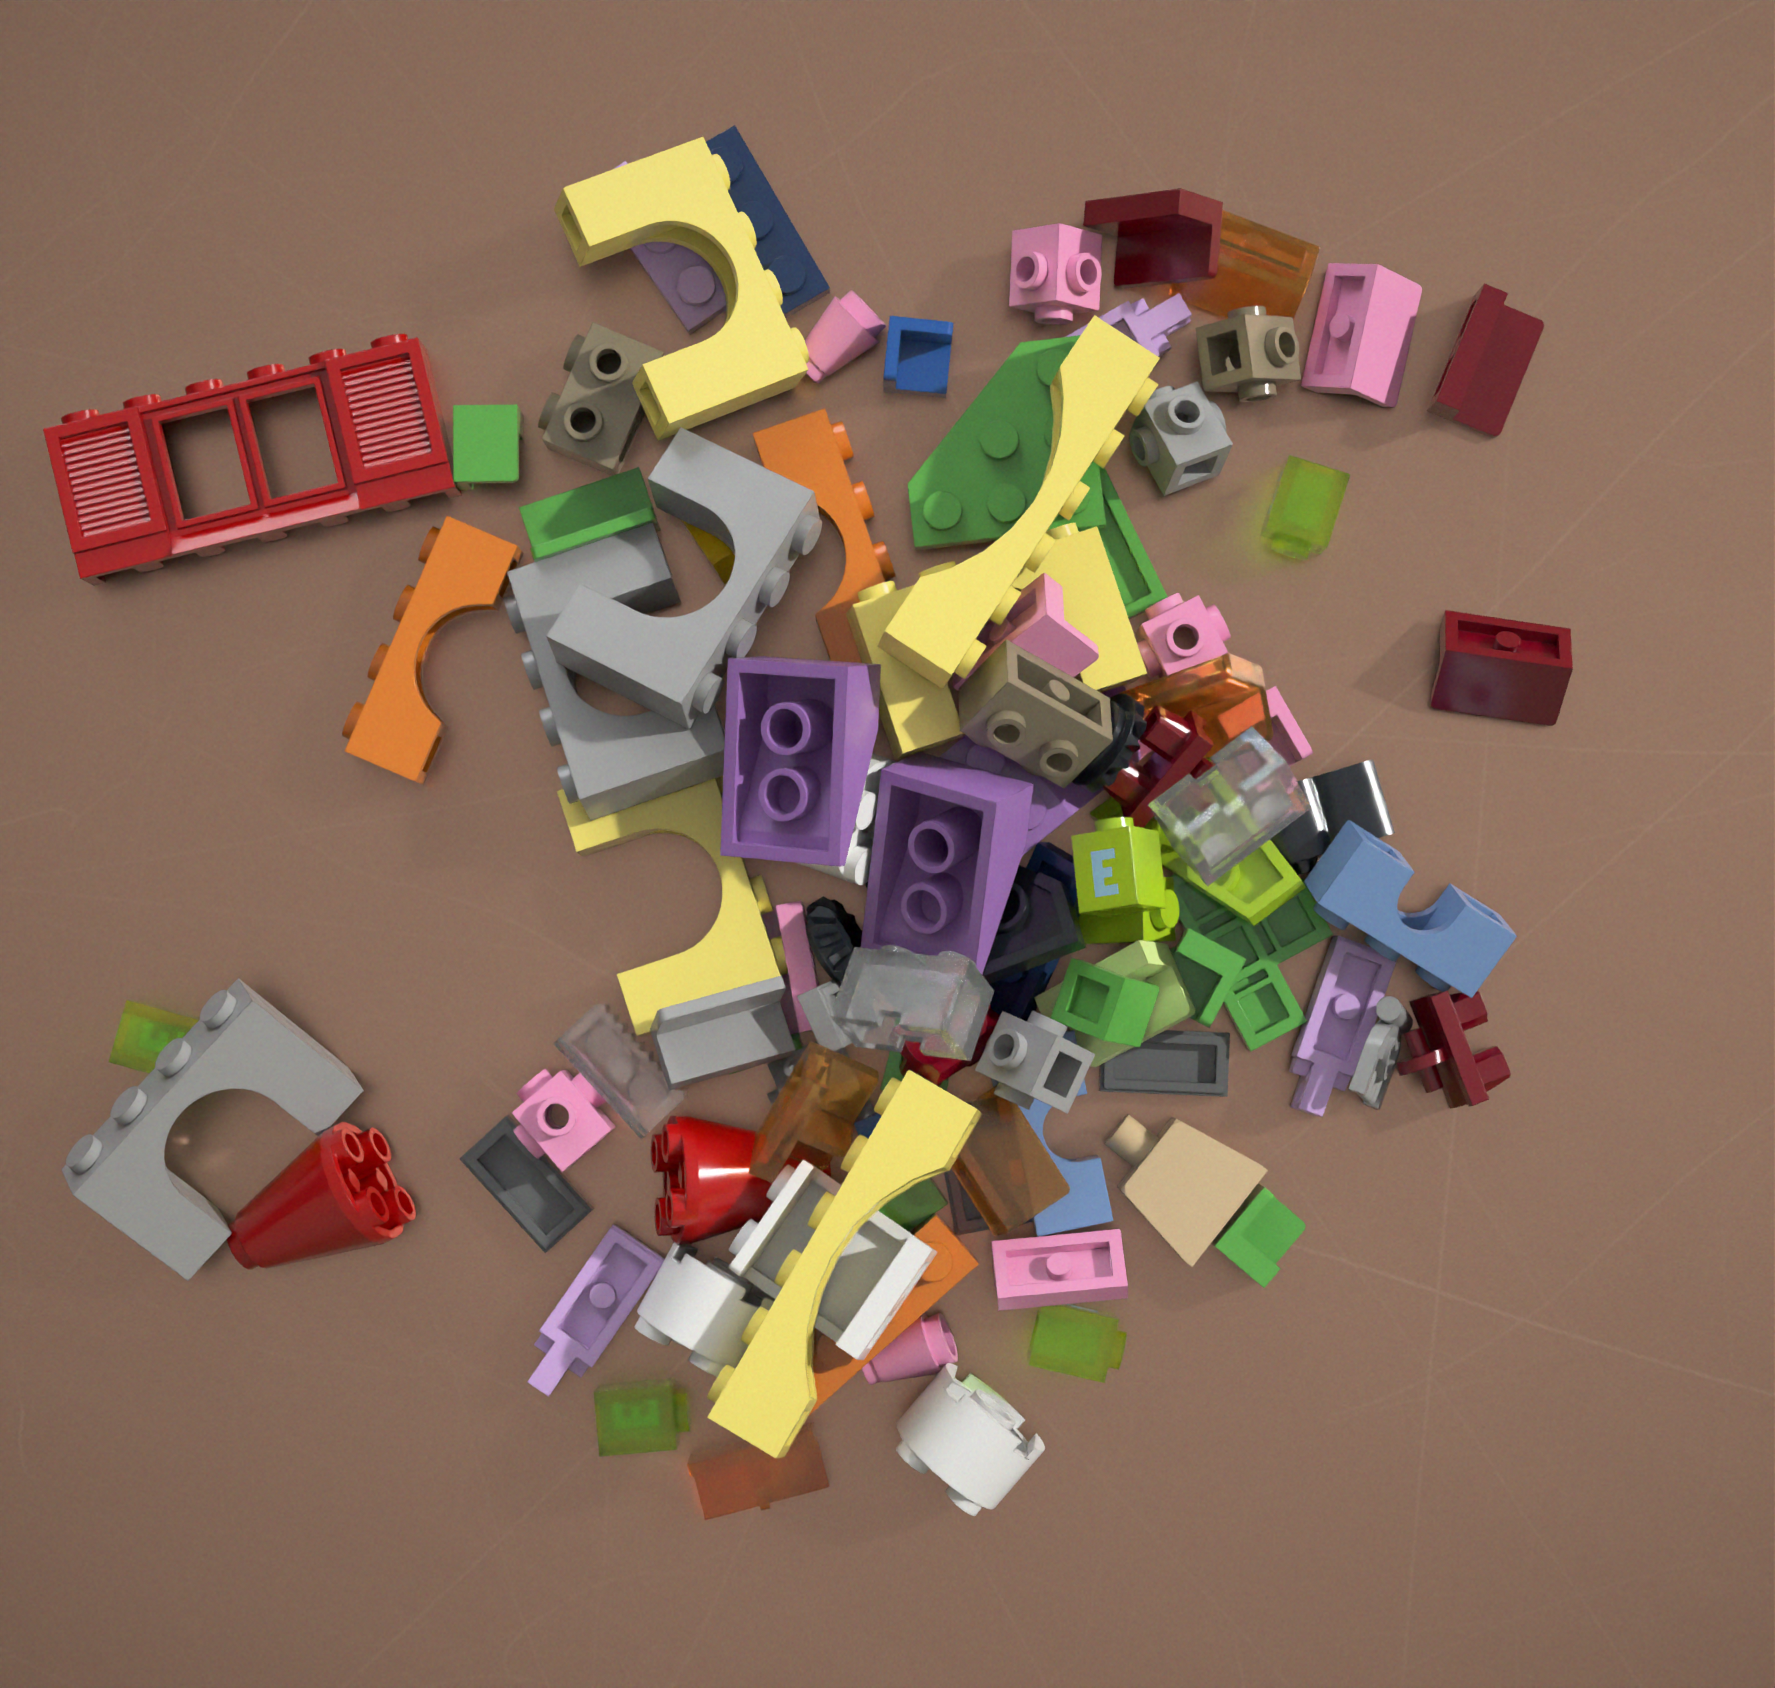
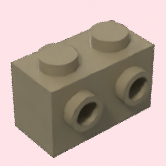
M592 322L587 336L584 337L577 334L568 350L563 369L571 373L562 394L558 395L552 392L542 410L538 428L545 430L542 440L546 447L608 475L619 474L645 415L632 382L642 364L664 356V353Z
M1007 639L959 687L961 732L966 734L977 745L992 748L1019 763L1028 773L1042 776L1062 788L1071 783L1113 741L1109 697Z

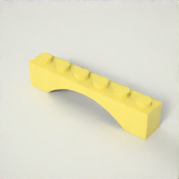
M1093 316L1061 364L1050 385L1053 410L1051 454L1041 488L1033 503L1007 533L983 552L952 568L920 577L885 629L877 647L941 689H944L954 673L966 679L987 647L977 640L982 629L989 619L1001 626L1021 595V592L1011 585L1023 567L1034 573L1037 571L1056 542L1054 538L1046 534L1055 518L1059 514L1067 520L1071 519L1090 490V487L1080 480L1092 462L1104 469L1124 438V435L1115 430V427L1126 410L1138 417L1159 385L1148 378L1160 359L1158 356L1097 316Z
M911 1070L907 1071L902 1081L895 1077L891 1078L884 1088L874 1108V1112L880 1114L881 1118L869 1139L860 1134L851 1145L841 1164V1169L848 1172V1175L836 1196L827 1191L818 1202L807 1224L815 1232L803 1253L793 1249L787 1256L774 1280V1283L782 1287L773 1305L769 1311L760 1306L754 1313L741 1337V1341L749 1346L736 1368L727 1364L716 1378L708 1393L707 1399L714 1402L715 1405L707 1418L776 1459L785 1457L818 1400L813 1371L814 1329L824 1289L839 1257L859 1229L887 1202L919 1182L950 1171L982 1115L975 1107Z

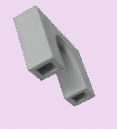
M680 427L648 477V482L656 508L717 537L730 548L735 555L732 574L726 586L713 601L703 608L687 615L668 618L640 613L580 583L546 637L558 664L690 730L700 712L706 714L715 706L723 689L724 680L722 677L728 668V658H742L748 653L757 632L755 624L767 605L774 607L783 597L790 579V568L800 553L807 555L813 549L821 533L822 520H820L814 491Z
M653 523L507 572L514 594L503 598L515 633L518 634L524 631L527 633L532 650L521 653V657L533 690L544 687L549 707L539 710L550 745L555 746L562 743L568 764L557 767L569 804L580 801L589 819L592 821L723 776L725 732L716 706L706 714L700 712L690 730L653 711L631 716L612 715L599 711L578 696L576 688L577 673L556 662L546 637L580 583L643 614L681 602Z
M239 978L227 991H218L206 1002L201 1010L200 1020L183 1038H176L164 1047L157 1057L155 1069L138 1087L132 1086L118 1097L111 1109L110 1117L94 1135H85L72 1147L66 1158V1165L61 1169L73 1196L187 1281L225 1242L232 1232L217 1206L165 1166L164 1150L167 1136L178 1116L193 1102L210 1093L225 1089H246L270 1098L319 1136L328 1130L364 1091L348 1066Z

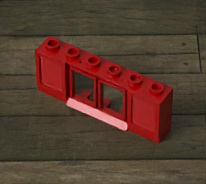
M407 334L387 335L371 341V349L347 354L345 349L326 350L311 355L308 358L310 365L285 371L283 364L265 365L248 371L246 373L248 380L225 386L221 379L199 381L186 386V395L164 401L161 400L159 394L138 396L124 401V409L101 415L99 410L96 409L81 410L62 416V424L44 428V436L80 579L95 586L106 583V574L134 568L139 572L152 571L164 567L163 560L196 553L201 557L213 556L225 552V545L253 538H259L263 542L279 540L288 536L286 530L318 522L325 527L336 526L348 522V515L379 507H382L387 512L397 511L410 507V500L440 492H445L449 498L462 496L461 490L454 483L453 455L425 346L418 337L408 339ZM315 387L338 483L271 499L248 403ZM228 408L250 504L184 520L161 424Z

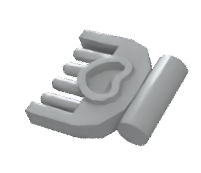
M1392 996L1381 998L1376 1005V1013L1381 1020L1374 1025L1368 1035L1349 1086L1350 1091L1357 1093L1364 1100V1105L1377 1110L1381 1108L1396 1066L1395 1063H1397L1400 1054L1401 1035L1409 1031L1413 1025L1411 1015L1399 1000Z

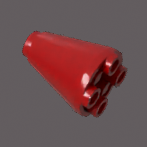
M670 1116L667 1124L663 1125L662 1134H653L651 1138L652 1169L654 1173L662 1172L664 1197L656 1198L654 1206L656 1233L658 1236H671L673 1243L676 1242L677 1244H692L740 1229L750 1219L759 1223L773 1203V1201L766 1197L767 1192L787 1165L797 1169L802 1160H805L831 1177L830 1159L825 1148H813L812 1145L806 1146L803 1141L689 1116Z
M344 1121L319 1135L237 1213L234 1222L228 1224L232 1234L227 1238V1243L239 1264L248 1270L258 1266L268 1269L381 1245L402 1234L404 1225L415 1219L416 1210L408 1192L403 1187L397 1185L396 1179L388 1165V1162L391 1160V1151L384 1136L376 1128L372 1127L362 1132L357 1126Z

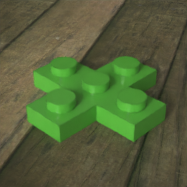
M1177 875L1170 876L1174 877V892L1177 895L1180 908L1178 921L1183 930L1190 928L1247 959L1223 1005L1248 1051L1251 1052L1306 1023L1307 1020L1277 965L1333 935L1326 920L1314 911L1313 907L1316 901L1307 886L1305 885L1306 888L1253 926ZM1176 946L1170 948L1171 953L1174 951Z

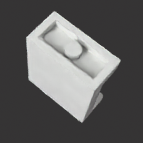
M802 1160L797 1169L787 1165L767 1192L766 1197L773 1201L759 1224L753 1219L748 1220L733 1240L729 1251L736 1257L728 1269L738 1276L744 1277L776 1299L782 1287L774 1283L778 1271L793 1249L803 1253L815 1232L814 1229L807 1226L815 1207L827 1191L836 1196L841 1184L805 1160ZM878 1211L859 1229L839 1257L824 1289L815 1328L835 1341V1345L856 1360H864L938 1252Z

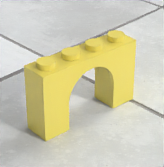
M704 137L566 186L562 189L554 207V211L580 267L644 243L670 242L684 246L700 255L714 269L721 281L726 298V316L723 328L707 340L642 364L632 382L658 441L677 434L680 427L688 430L793 389L809 370L806 365L809 361V353L805 340L796 327L790 328L780 307L783 303L780 285L771 270H763L754 250L757 241L752 223L744 212H737L728 192L730 190V178L727 168L718 154L711 155Z
M1069 523L1048 530L1046 534L1054 538L1056 542L1035 573L1023 567L1011 586L1020 592L1043 573H1046L1062 586L1064 620L1098 646L1099 658L1074 678L1100 693L1137 681L1146 675L1147 671L1098 527L1079 532L1076 523ZM951 561L918 573L919 578L956 566V563ZM888 581L858 592L860 602L853 604L846 613L862 663L881 664L879 714L893 756L897 760L955 741L964 733L960 731V719L948 683L944 689H941L877 647L885 629L915 586L912 585L897 590L895 582Z
M723 776L592 821L589 819L580 801L569 804L564 789L557 791L576 852L582 857L644 836L673 834L690 839L704 848L713 858L720 874L722 883L721 908L713 927L699 943L682 953L617 974L636 1036L644 1037L651 1034L650 1028L659 1009L788 974L782 937L769 938L762 916L773 911L762 875L750 878L744 858L720 855Z

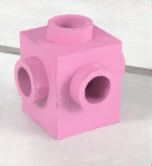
M1060 223L1012 231L1009 307L1034 312L1035 322L1049 325L1070 324L1073 322V314L1099 311L1102 275V235Z
M1176 593L1145 609L1149 620L1142 623L1136 633L1140 639L1137 645L1150 679L1158 675L1164 688L1180 680L1185 690L1219 673L1215 662L1221 660L1228 653L1223 642L1230 639L1231 635L1221 613L1214 604L1205 608L1199 595L1183 602L1180 594ZM1188 627L1192 630L1196 638V645L1192 649L1183 650L1175 645L1173 633L1177 628Z
M545 1068L516 1093L524 1103L512 1112L521 1123L513 1130L515 1135L534 1157L539 1159L546 1153L562 1172L572 1166L616 1128L599 1108L607 1099L583 1071L573 1077L565 1069L552 1077ZM555 1104L563 1105L567 1109L569 1120L566 1126H560L553 1121L551 1112Z

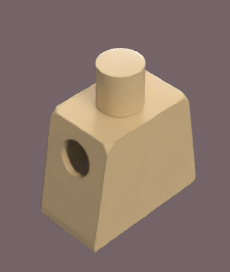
M1127 1114L1104 1143L1132 1166L1118 1184L1119 1190L1178 1256L1191 1267H1193L1268 1171L1259 1163L1174 1117H1171L1157 1136H1155Z

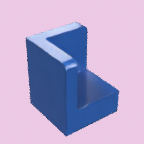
M890 316L883 392L946 398L954 323Z

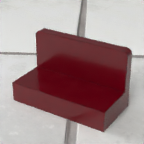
M1181 188L1085 201L1083 226L1117 236L1114 284L1116 286L1135 288L1214 279L1217 275L1223 202Z
M1484 283L1472 299L1427 412L1488 437L1496 438L1502 432L1544 329V322L1504 305L1508 293Z
M1445 610L1440 627V664L1431 693V706L1439 710L1547 726L1555 725L1573 670L1571 629Z

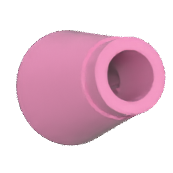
M850 290L841 300L836 296L833 298L805 339L809 353V361L806 363L809 370L806 373L818 384L826 376H830L879 343L876 336L886 327L884 322L853 290Z
M923 1313L862 1368L868 1383L874 1385L879 1382L884 1383L935 1375L947 1363L957 1362L956 1344L946 1319L941 1313L929 1317Z

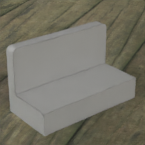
M782 976L659 1009L651 1025L650 1032L668 1089H676L792 1056L795 1047L780 1003L786 990Z

